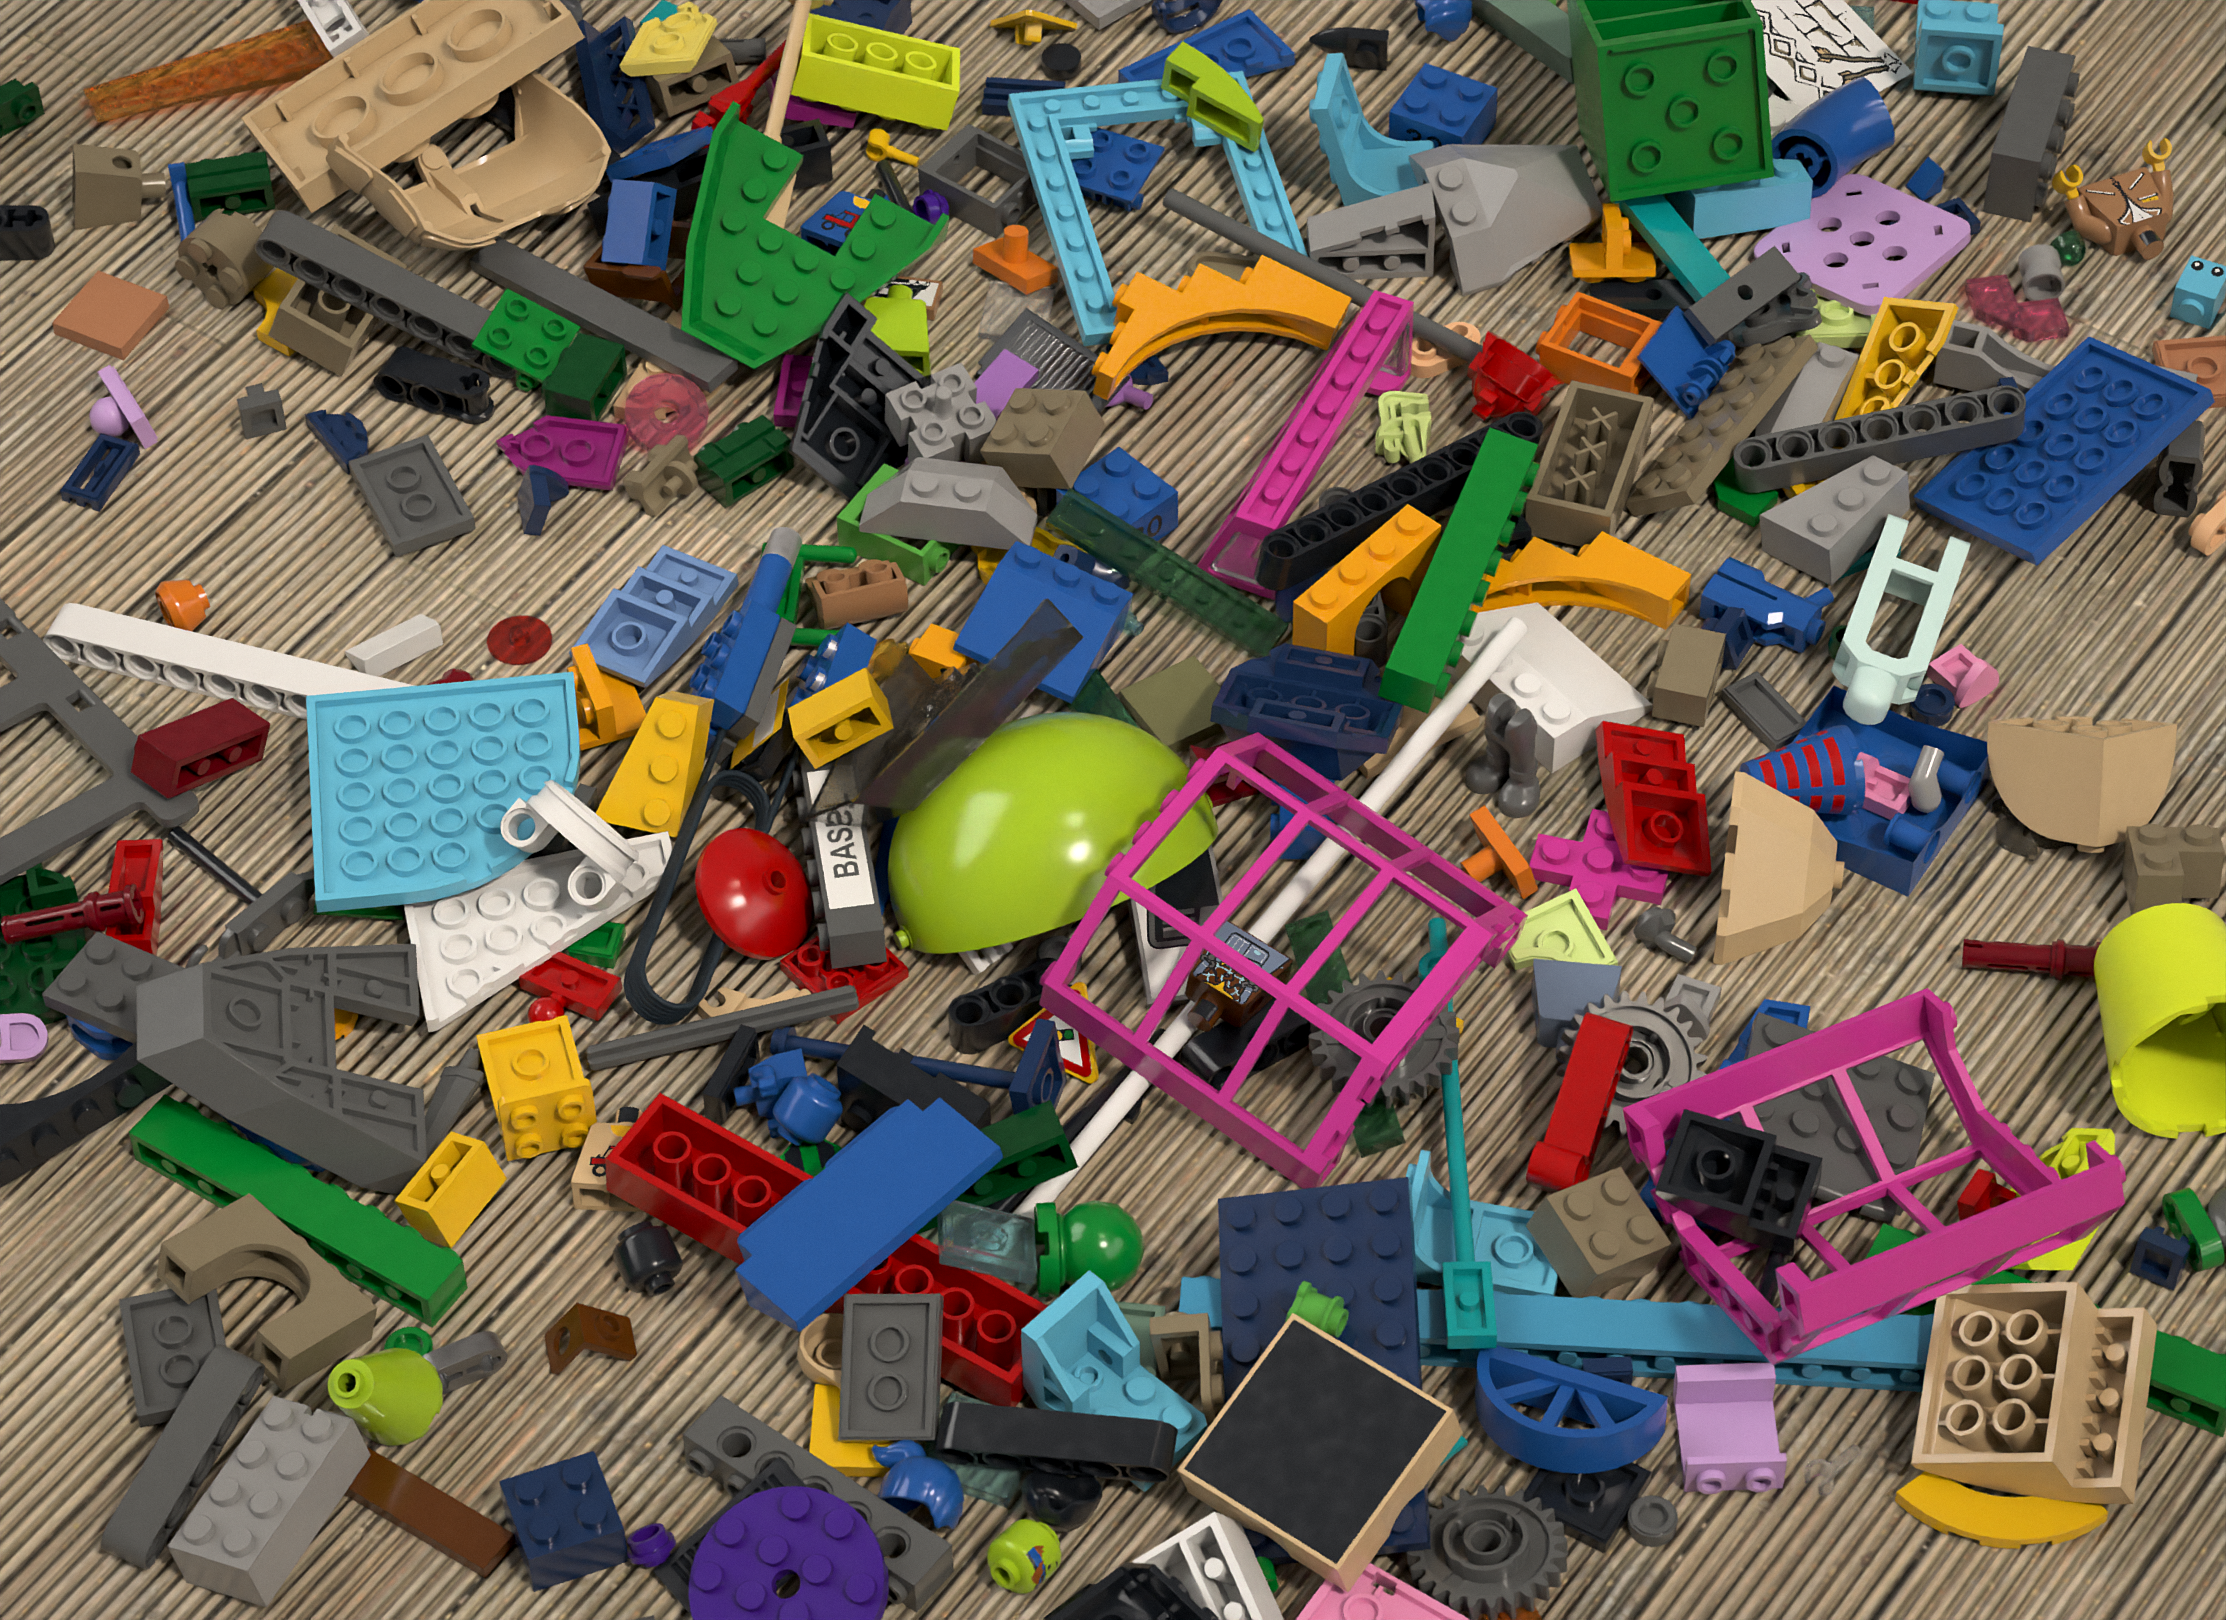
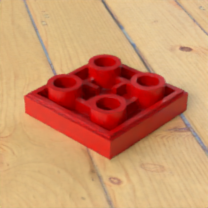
M818 936L780 960V970L801 990L807 989L811 994L848 985L855 987L859 1007L853 1011L829 1016L836 1024H839L909 977L908 967L887 947V962L832 969L829 950L820 951Z

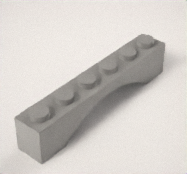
M1954 320L1943 347L1937 353L1933 383L1974 392L1997 387V382L2000 378L2013 376L2019 390L2025 395L2056 366L2046 364L2022 353L2005 342L1989 327ZM2158 366L2190 381L2197 382V374Z

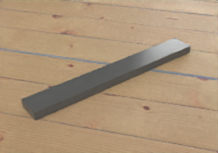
M500 237L495 239L496 244L482 248L469 259L473 271L609 341L623 344L626 350L709 393L714 391L739 369L737 360Z

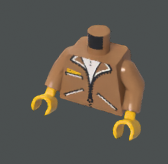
M2163 138L2160 141L2161 155L2153 152L2151 140L2142 150L2143 160L2152 166L2153 172H2149L2146 167L2079 188L2076 187L2083 180V173L2079 166L2072 164L2066 169V176L2069 181L2065 178L2062 170L2054 175L2052 186L2058 193L2066 194L2067 200L2064 203L2074 229L2079 236L2101 245L2110 255L2114 256L2138 250L2144 259L2149 260L2157 257L2163 251L2164 243L2162 240L2165 236L2166 225L2172 220L2174 204L2170 169L2165 170L2164 160L2172 151V145L2167 138Z

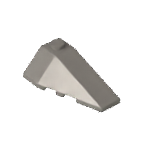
M1822 342L1816 343L1819 348L1756 426L1755 436L1833 421L1857 365L1859 355L1837 346ZM1793 455V456H1790V457H1791V458H1799V457H1801V456Z

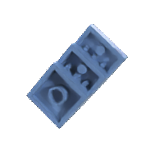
M662 545L646 569L640 566L637 567L622 591L613 588L573 647L588 643L598 669L646 688L675 663L715 618L739 585L737 574Z

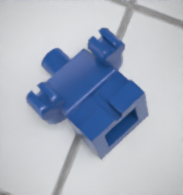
M802 1049L775 1054L748 1069L751 1084L733 1088L737 1106L756 1102L759 1116H765L768 1119L771 1138L781 1137L777 1131L781 1124L773 1114L775 1103L794 1077H808Z

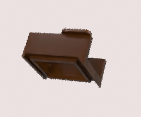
M672 221L667 258L686 260V246L691 222ZM602 244L583 266L591 284L616 297L663 302L676 312L683 305L685 267L671 283L666 271L661 270L657 266L635 264L622 266L602 262Z

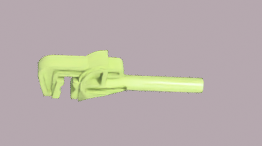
M1403 391L1383 393L1378 399L1380 426L1376 431L1375 454L1384 455L1385 460L1389 463L1398 462L1400 454L1410 464L1425 457L1427 444L1431 437V413L1429 411L1427 394ZM1435 514L1430 516L1429 518L1435 520Z

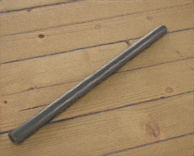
M1174 188L1169 189L1163 199V207L1259 256L1264 255L1351 297V303L1362 307L1374 292V290ZM1413 311L1414 335L1469 363L1473 361L1479 351L1483 352L1482 345Z

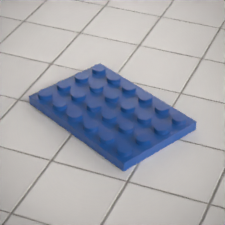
M2089 336L2024 395L2026 397L2025 427L2018 438L2007 442L1963 450L1913 497L1919 509L2038 566L2206 411L2215 400L2211 389Z

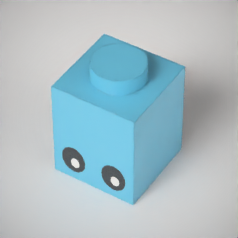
M2191 255L2175 287L2170 317L2210 329L2226 296V266Z

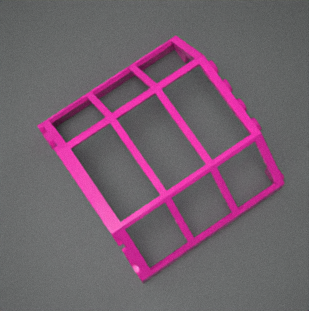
M1257 732L1218 747L1207 760L1203 758L1198 759L1186 777L1188 783L1180 792L1173 789L1166 796L1159 808L1161 814L1153 823L1147 820L1141 825L1133 837L1132 844L1134 846L1128 853L1124 855L1119 852L1112 859L1104 874L1107 877L1059 959L1052 962L1042 975L1039 983L1043 986L1039 1005L1301 1188L1320 1187L1339 1164L1346 1142L1356 1127L1353 1124L1365 1106V1103L1361 1100L1363 1099L1368 1104L1372 1102L1380 1087L1482 960L1494 969L1520 938L1528 915ZM1255 766L1263 773H1265L1266 775H1268L1269 777H1271L1272 779H1274L1275 781H1277L1278 783H1280L1281 785H1283L1288 790H1290L1291 792H1293L1294 794H1296L1308 803L1304 804L1302 801H1300L1299 799H1297L1296 797H1294L1293 795L1279 787L1277 784H1275L1274 782H1272L1271 780L1257 772L1255 769H1253V767ZM1229 772L1226 786L1234 790L1244 780L1295 816L1206 922L1199 926L1131 878L1218 776ZM1322 815H1327L1328 817L1336 821L1338 824H1340L1341 826H1343L1344 828H1346L1347 830L1361 838L1363 841H1365L1366 843H1368L1369 845L1383 853L1392 861H1388L1387 859L1379 855L1377 852H1375L1374 850H1372L1371 848H1369L1368 846L1354 838L1352 835H1350L1349 833H1347L1346 831H1344L1343 829H1341L1340 827H1338ZM1309 824L1379 873L1288 984L1285 985L1215 937V934ZM1409 871L1477 918H1472L1406 872ZM1394 882L1464 931L1373 1044H1371L1302 997L1300 993L1390 883ZM1120 891L1191 939V942L1136 1032H1133L1067 986L1074 978L1078 960ZM1204 949L1276 998L1220 1092L1148 1042ZM1289 1008L1362 1057L1305 1151L1232 1101Z
M1929 988L1623 1108L1630 1149L1637 1164L1642 1162L1646 1164L1653 1182L1657 1186L1667 1158L1664 1143L1674 1139L1684 1109L1721 1120L1738 1114L1743 1126L1764 1132L1753 1107L1831 1077L1880 1182L1809 1210L1800 1238L1833 1273L1811 1281L1794 1262L1776 1268L1775 1272L1782 1307L1780 1312L1766 1300L1729 1260L1760 1246L1738 1238L1717 1247L1696 1225L1693 1216L1656 1195L1655 1189L1650 1191L1665 1225L1673 1223L1680 1238L1682 1251L1678 1254L1686 1271L1773 1365L2086 1238L2125 1204L2122 1183L2126 1181L2124 1167L2116 1155H2110L2095 1140L2086 1143L2089 1169L2061 1180L2056 1170L2051 1166L2047 1167L2037 1158L2035 1152L2028 1144L2024 1145L2012 1134L2006 1123H2000L1985 1109L1956 1048L1954 1028L1957 1027L1956 1014L1947 1001L1943 1002ZM1923 1040L1972 1145L1895 1175L1846 1070ZM1982 1158L2021 1197L1945 1227L1906 1188ZM1889 1195L1927 1235L1850 1265L1812 1225ZM2059 1232V1234H2056V1235L2051 1236V1237H2049V1238H2046V1239H2044V1240H2042V1241H2039V1242H2037V1243H2034V1244H2032V1245H2029V1246H2027V1247L2022 1248L2023 1246H2026V1245L2031 1244V1243H2033V1242H2035V1241H2038V1240H2040V1239H2043V1238H2045V1237H2048V1236H2050V1235H2053V1234ZM1965 1271V1272H1963V1273H1961V1274H1958V1275H1956V1276H1953V1277H1951V1278H1948V1279H1946V1280H1943V1281H1941V1282H1939V1283H1936V1284H1934V1285H1931V1286H1929V1287H1926V1286H1928V1285H1930V1284H1932V1283H1935V1282H1937V1281H1940V1280H1942V1279H1945V1278H1947V1277H1950V1276H1952V1275H1955V1274H1957V1273H1959V1272ZM1866 1310H1870V1311H1867V1312H1865V1313H1862V1314H1860V1315H1858V1316H1855V1317H1853V1318H1850V1319H1848V1320H1845V1321L1840 1322V1323H1838V1324H1836V1325H1833V1326H1831V1327L1826 1328V1327L1829 1326V1325H1832V1324H1834V1323H1837V1322H1839V1321H1842V1320H1844V1319H1847V1318H1849V1317H1851V1316H1854V1315L1859 1314V1313H1861V1312H1864V1311H1866Z

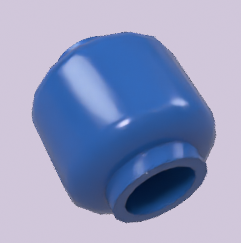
M810 1073L808 1077H794L773 1108V1114L781 1124L777 1131L786 1140L798 1146L803 1141L821 1143L842 1114L843 1105L838 1099L841 1092L832 1083L814 1073Z

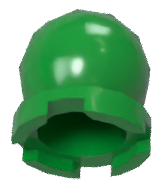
M1092 1200L1076 1204L1062 1215L1061 1213H1056L1055 1202L1035 1203L1034 1245H1044V1255H1040V1268H1035L1038 1297H1059L1060 1286H1064L1065 1282L1072 1286L1089 1270L1104 1281L1110 1292L1120 1290L1137 1275L1145 1248L1142 1231L1134 1217L1118 1204Z

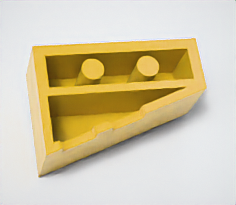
M675 691L655 697L596 811L600 818L606 823L653 833L668 831L669 836L678 837L703 772L714 699Z

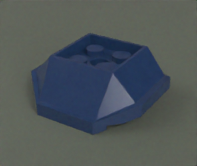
M1284 643L1269 650V656L1250 659L1230 669L1212 704L1210 721L1220 724L1231 742L1259 732L1323 777L1342 781L1376 753L1387 754L1403 717L1404 705L1378 696L1382 681L1380 677L1381 671L1372 659Z

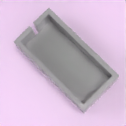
M273 1396L167 1546L186 1582L267 1607L371 1456L354 1420L350 1417L318 1408L312 1413L308 1405Z

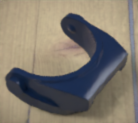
M1154 0L1151 13L1161 29L1165 28L1172 33H1184L1201 27L1209 21L1218 10L1222 0H1175L1165 3L1163 0ZM1194 9L1193 11H1191V12H1189V13H1186V14H1184V15H1181V16H1179V17L1171 18V17H1173V16H1176V15H1179V14H1181V13H1184V12H1187V11H1189V10Z

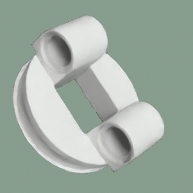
M554 780L545 781V786L537 795H532L527 802L518 798L502 818L501 833L503 838L509 844L524 852L534 853L545 848L554 836L560 832L586 854V857L575 868L568 879V892L572 899L594 911H602L612 906L626 889L621 882L626 877L627 869L634 861L638 862V851L589 807ZM533 818L535 822L533 835L527 840L520 841L517 835L520 823L526 819ZM599 876L602 880L600 894L595 898L587 899L584 894L586 882L592 877Z

